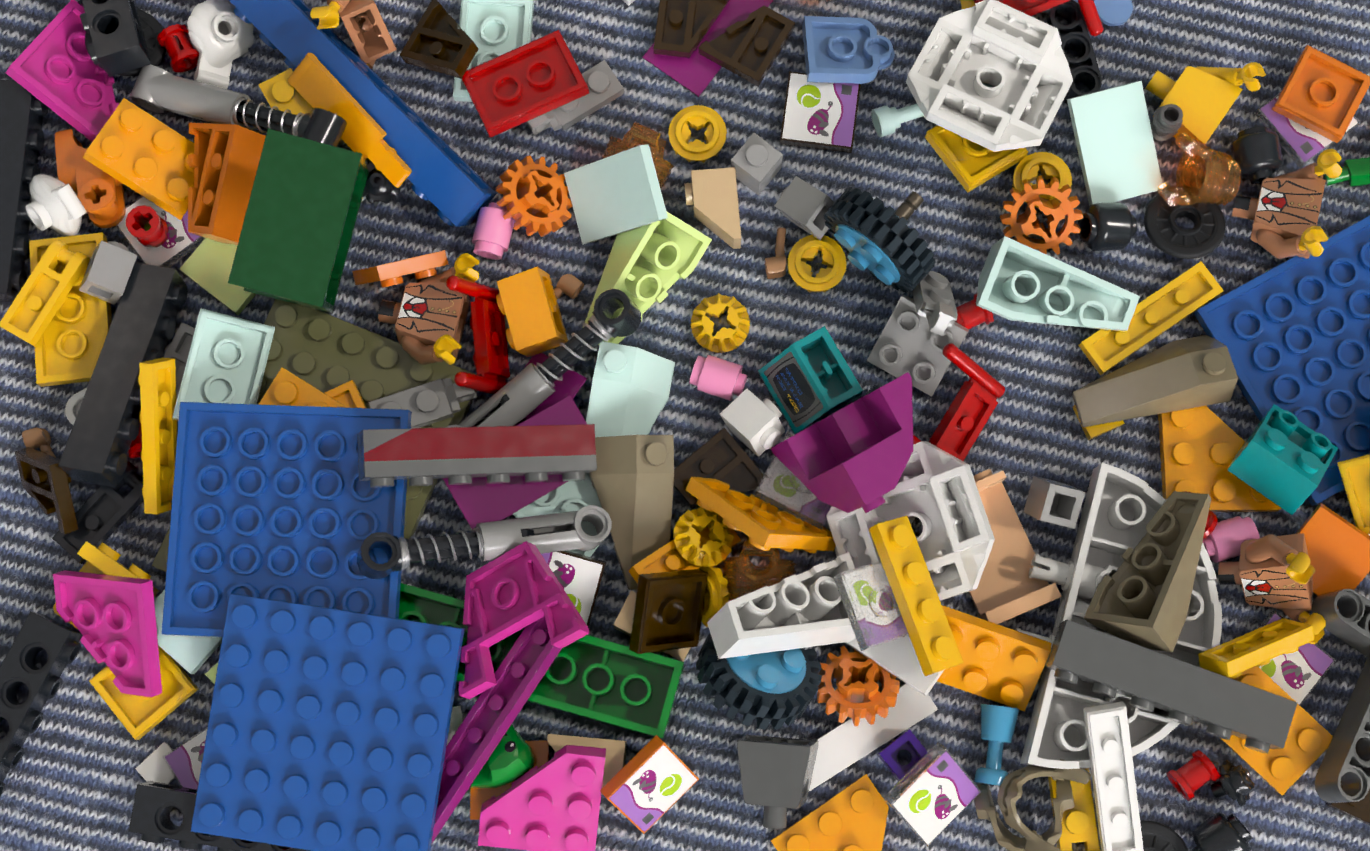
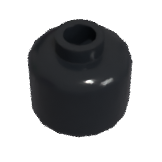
M1257 126L1240 131L1237 134L1238 138L1230 145L1234 170L1237 176L1250 178L1251 184L1262 183L1266 178H1273V173L1277 172L1284 163L1278 135L1275 132L1268 131L1265 126Z
M1119 202L1092 204L1083 213V219L1078 221L1081 229L1080 233H1078L1079 237L1093 251L1124 249L1130 243L1137 230L1135 217L1131 215L1126 205Z
M1218 812L1193 831L1192 837L1197 846L1192 851H1251L1249 841L1253 837L1233 813L1227 816L1224 813Z

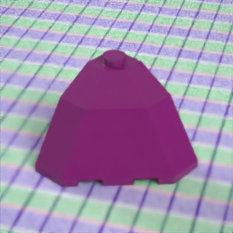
M909 372L772 447L773 454L824 503L847 513L861 507L867 513L884 504L886 501L883 495L896 488L913 452L912 378Z

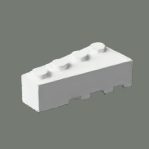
M847 552L838 556L835 560L820 563L799 575L794 574L770 587L765 586L727 602L707 622L718 659L853 641L857 636L835 579L856 572L850 553Z

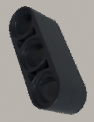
M1070 0L1050 8L1044 23L1058 29L1062 42L1061 47L1073 78V82L1064 98L1065 103L1068 105L1067 99L1099 91L1102 85V78L1079 4L1074 0ZM1055 17H1065L1069 20L1070 25L1058 23ZM1071 49L1076 51L1080 58H1070L1066 55L1065 50ZM1083 83L1089 88L1090 92H1080L1074 84Z

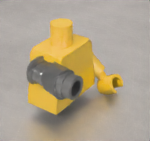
M1251 62L1243 68L1187 66L1177 81L1157 70L1145 88L1163 100L1153 115L1151 123L1153 138L1159 141H1166L1174 137L1192 154L1197 156L1243 90L1240 86L1244 83L1251 92H1256L1260 89L1259 80L1253 77L1266 76L1262 65L1257 62Z

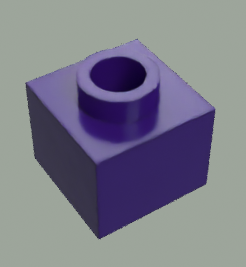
M910 729L904 731L877 753L878 757L901 785H905L934 761ZM900 750H906L910 754V762L906 765H901L897 761V754Z

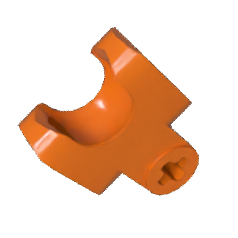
M72 129L57 131L55 133V152L58 180L65 184H70L88 212L89 219L95 226L111 228L118 225L126 213L123 183L83 158L88 148H83L80 141L73 135Z

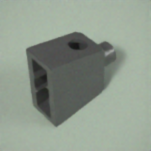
M748 734L737 740L744 802L750 805L764 806L763 827L771 829L786 828L787 808L798 809L806 803L819 741Z

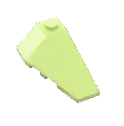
M667 212L668 218L617 234L585 323L588 324L589 317L594 315L592 312L594 311L596 299L601 293L610 289L623 291L639 308L642 321V314L656 301L661 303L668 296L666 291L680 278L685 280L694 271L712 239ZM624 307L617 309L612 319L620 316ZM612 337L604 342L619 344L625 337Z

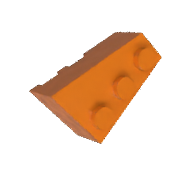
M189 123V134L194 135V154L188 155V166L194 168V187L188 188V232L220 243L238 245L266 136L236 124Z

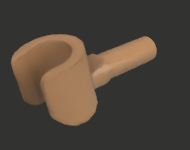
M785 228L777 229L775 257L764 259L767 279L781 278L786 274Z
M572 274L563 275L554 289L556 299L560 298L563 294H566L571 299H575L583 290L584 283Z
M35 427L22 432L26 448H40L42 453L55 457L50 446L51 437L46 429Z

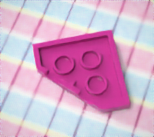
M71 0L8 67L5 73L93 142L119 103L115 101L112 86L115 83L114 77H109L104 69L98 65L96 66L86 49V32L80 18V14L85 13L84 7L80 6L76 0Z
M66 570L54 573V590L58 614L66 623L72 621L82 633L81 643L98 664L105 662L116 677L112 682L120 692L151 698L161 694L162 684L152 580Z
M566 745L555 752L554 758L540 768L535 766L515 780L511 788L497 798L492 796L482 803L478 846L529 851H595L601 802L600 790L603 784L606 749Z

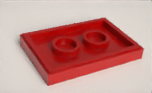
M559 30L471 68L461 78L490 138L589 94L588 86Z

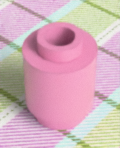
M491 202L488 207L480 208L472 243L475 245L473 252L476 255L487 259L501 260L503 253L508 251L515 220L512 217L504 220L503 215L507 212L506 206H497V203Z
M708 355L707 358L698 356L689 384L697 386L698 391L732 401L734 395L739 396L743 392L747 375L742 374V365Z
M1236 516L1217 522L1213 532L1204 538L1202 543L1214 563L1240 556L1241 543L1245 540L1259 539L1260 537L1257 527L1250 517L1241 518Z

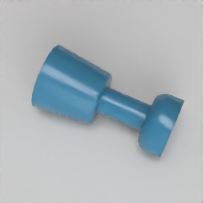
M981 704V739L988 741L986 767H980L976 770L974 782L1000 786L1004 778L1009 774L1007 771L1001 770L1004 743H1012L1019 709Z

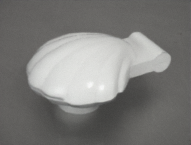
M206 0L203 3H198L187 21L188 35L194 48L199 52L194 81L225 89L229 86L232 61L246 54L249 51L248 48L254 43L253 24H248L241 20L234 13L235 6L229 0Z
M44 174L35 175L29 184L31 203L26 205V211L31 221L42 231L51 228L62 236L77 235L80 230L82 215L87 213L77 194L69 183L65 184L54 177Z

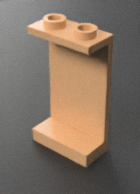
M988 469L973 477L995 541L977 589L969 591V594L980 618L999 625L1062 596L1056 583L1049 585L1047 581L1029 578V570L1033 568L1031 562L1035 552L1002 483L1006 478L1004 471L993 474L991 469Z

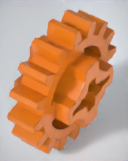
M526 156L521 161L518 159L514 161L499 176L503 182L495 190L503 194V198L496 203L497 206H506L507 212L503 215L504 220L512 217L515 220L513 227L515 230L525 226L527 236H531L537 231L541 237L546 236L551 231L554 233L563 227V223L572 216L568 211L573 206L571 199L568 198V187L564 184L565 176L564 174L558 175L556 173L558 164L553 163L550 167L545 166V157L542 156L535 162L531 156Z
M1042 175L1037 177L1036 185L1032 186L1027 179H1024V190L1020 192L1012 188L1010 192L1014 199L1013 202L1003 201L1002 203L1003 208L1009 212L1000 215L1001 223L1009 225L1003 230L1004 235L1008 238L1015 236L1013 240L1037 249L1044 254L1047 253V249L1052 248L1058 255L1060 254V243L1063 242L1069 246L1073 244L1069 236L1070 232L1080 233L1081 231L1080 226L1074 221L1083 219V213L1081 210L1073 209L1080 204L1077 196L1069 197L1072 190L1068 184L1059 189V181L1055 177L1052 178L1049 185L1044 183ZM1046 194L1054 196L1056 198L1053 200H1048L1040 197L1039 195ZM1025 201H1027V206L1024 213L1018 215L1017 219V213L1019 211V208ZM1035 205L1046 215L1048 228H1045L1043 222L1041 223L1036 217ZM1065 219L1064 225L1056 233L1055 230L1059 221ZM1035 234L1044 239H1034L1028 237V235Z
M842 646L840 647V655L838 657L831 652L827 654L826 663H821L822 669L819 675H822L817 694L818 703H826L825 713L830 715L835 711L838 712V722L843 723L847 717H850L854 726H859L861 718H866L870 725L874 724L876 714L886 718L889 707H895L897 694L899 693L900 681L896 680V676L855 649L854 652L849 653L847 648ZM833 678L836 679V685L838 686L836 690L832 686ZM878 680H880V682H881V684H882V688H883V690H882L881 693L878 691V689H879V685L877 684V681H878Z

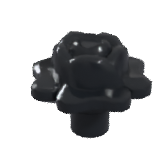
M370 161L367 165L369 174L363 195H366L369 203L380 201L389 204L392 199L391 195H399L400 188L395 187Z
M1228 760L1223 761V765L1219 766L1220 781L1211 784L1212 793L1217 799L1228 795L1232 800H1237L1238 804L1243 806L1246 804V801L1250 800L1249 793L1255 784L1252 782L1248 770L1243 768L1242 765L1235 766Z

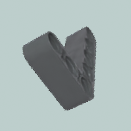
M1342 589L1316 597L1312 604V613H1318L1325 618L1326 626L1324 629L1368 658L1315 778V790L1318 796L1328 803L1359 802L1365 798L1370 789V600L1352 589Z

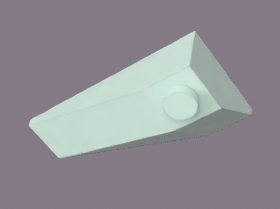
M1004 236L991 246L979 277L976 305L1012 321L1127 331L1140 296Z
M602 341L599 345L586 417L587 424H595V437L649 435L653 424L669 400L675 362L638 347Z

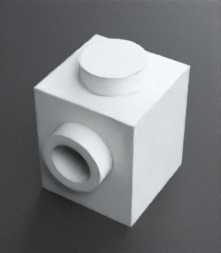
M748 389L743 391L720 413L729 431L758 457L765 450L774 447L785 432L779 420V417L782 416L780 410L769 399L762 402Z

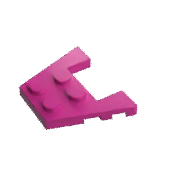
M525 541L466 576L463 624L468 626L467 645L461 649L460 662L465 663L464 681H459V696L471 699L497 685L489 648L544 616L551 645L560 649L590 633L588 626L536 545Z

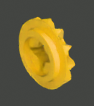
M702 105L689 106L680 110L673 117L668 131L669 142L676 155L684 157L688 162L701 161L704 163L707 159L718 156L726 143V125L722 117L715 110ZM689 126L697 131L707 127V130L704 132L706 144L698 139L689 142L691 138Z
M1035 152L1029 154L1018 163L1014 170L1012 186L1020 192L1024 190L1023 180L1027 179L1029 182L1036 180L1039 168L1044 179H1050V181L1053 177L1058 179L1059 189L1067 184L1070 187L1072 186V176L1069 167L1060 157L1052 153ZM1046 194L1039 195L1040 197L1048 200H1053L1056 198L1054 196Z
M809 235L794 244L789 252L787 264L788 273L791 275L796 286L806 289L809 293L821 291L825 293L840 283L845 274L847 262L842 247L834 239L824 235L819 240L813 235ZM818 251H822V264L827 265V268H820L819 272L816 273V277H812V266L806 264V262L813 261Z
M718 293L715 296L704 298L693 310L691 318L692 334L695 340L706 350L716 353L732 351L745 341L749 333L750 319L746 307L737 301L734 296L729 297ZM726 310L727 323L731 325V328L722 327L713 336L714 322L709 317L719 318Z
M701 507L686 511L676 522L673 532L674 543L680 555L689 563L699 567H713L723 562L732 551L731 545L734 535H731L729 528L722 523L723 519L717 513L704 510ZM708 526L710 531L709 538L712 540L699 547L701 535L698 532H701Z
M714 567L701 568V570L708 572L701 621L706 627H708L707 622L729 602V595L731 594L727 590L728 581L723 577L721 569Z

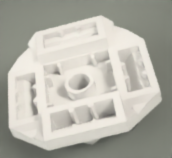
M983 0L976 3L973 7L958 10L938 19L907 76L906 84L926 120L996 152L1040 146L1073 82V78L1061 47L1062 42L1057 28L997 0ZM982 83L991 84L993 87H987Z
M927 441L913 444V452L896 488L883 495L886 501L884 504L867 513L864 512L862 507L850 513L833 506L830 508L826 517L838 554L840 556L849 552L856 572L882 564L869 531L870 527L903 516H908L912 526L913 520L916 517L919 518L922 522L923 530L919 537L916 535L915 537L940 601L977 589L995 541L970 465Z

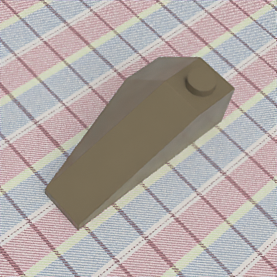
M1204 335L1172 341L1074 391L1072 396L1082 427L1229 402L1237 384L1238 376L1227 346L1213 337Z
M674 435L595 437L597 470L590 472L589 477L593 488L596 489L601 507L611 518L612 529L610 533L614 542V550L628 590H637L638 584L628 572L631 567L670 542L674 486Z
M1174 491L1146 525L1147 533L1134 549L1128 547L1121 557L1124 562L1112 577L1106 575L1098 584L1084 616L1088 623L1139 646L1173 653L1188 614L1211 503L1209 494Z

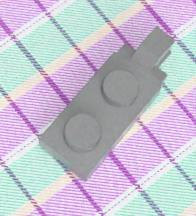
M605 60L582 73L588 86L589 94L527 121V125L535 136L549 127H552L554 131L561 128L564 131L624 94L623 86Z
M930 271L912 291L916 313L927 318L930 331L944 336L947 326L951 327L957 320V309L948 279L940 273Z
M446 378L371 401L369 405L372 409L410 410L412 412L411 428H421L454 417V413L461 411L459 403L477 398L476 390L459 387L452 383L451 378Z

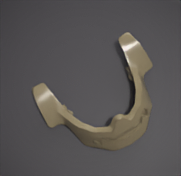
M1028 765L1009 773L1000 785L997 801L1006 824L1026 838L1025 851H1060L1059 848L1043 840V836L1038 835L1035 830L1031 831L1017 814L1016 801L1023 794L1022 786L1030 779L1038 777H1052L1055 781L1060 780L1064 782L1066 779L1087 784L1091 774L1083 768L1057 769Z
M1066 779L1064 782L1056 780V798L1052 799L1054 819L1048 831L1041 835L1043 840L1053 846L1062 834L1064 811L1075 807L1070 780ZM978 784L976 788L980 793L975 797L978 818L990 821L998 844L1008 851H1025L1026 838L1013 835L1003 825L993 803L989 785Z

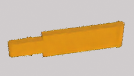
M308 52L288 78V83L298 91L312 108L324 109L343 118L347 125L341 139L352 151L361 153L364 160L369 158L375 165V168L381 171L395 187L399 188L412 173L411 168L400 158L396 150L390 147L383 139L387 133L325 68L313 53Z

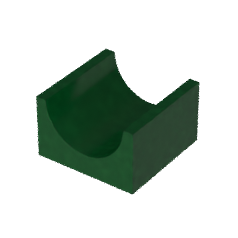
M268 128L228 283L244 287V291L333 313L369 174L363 155L358 152Z

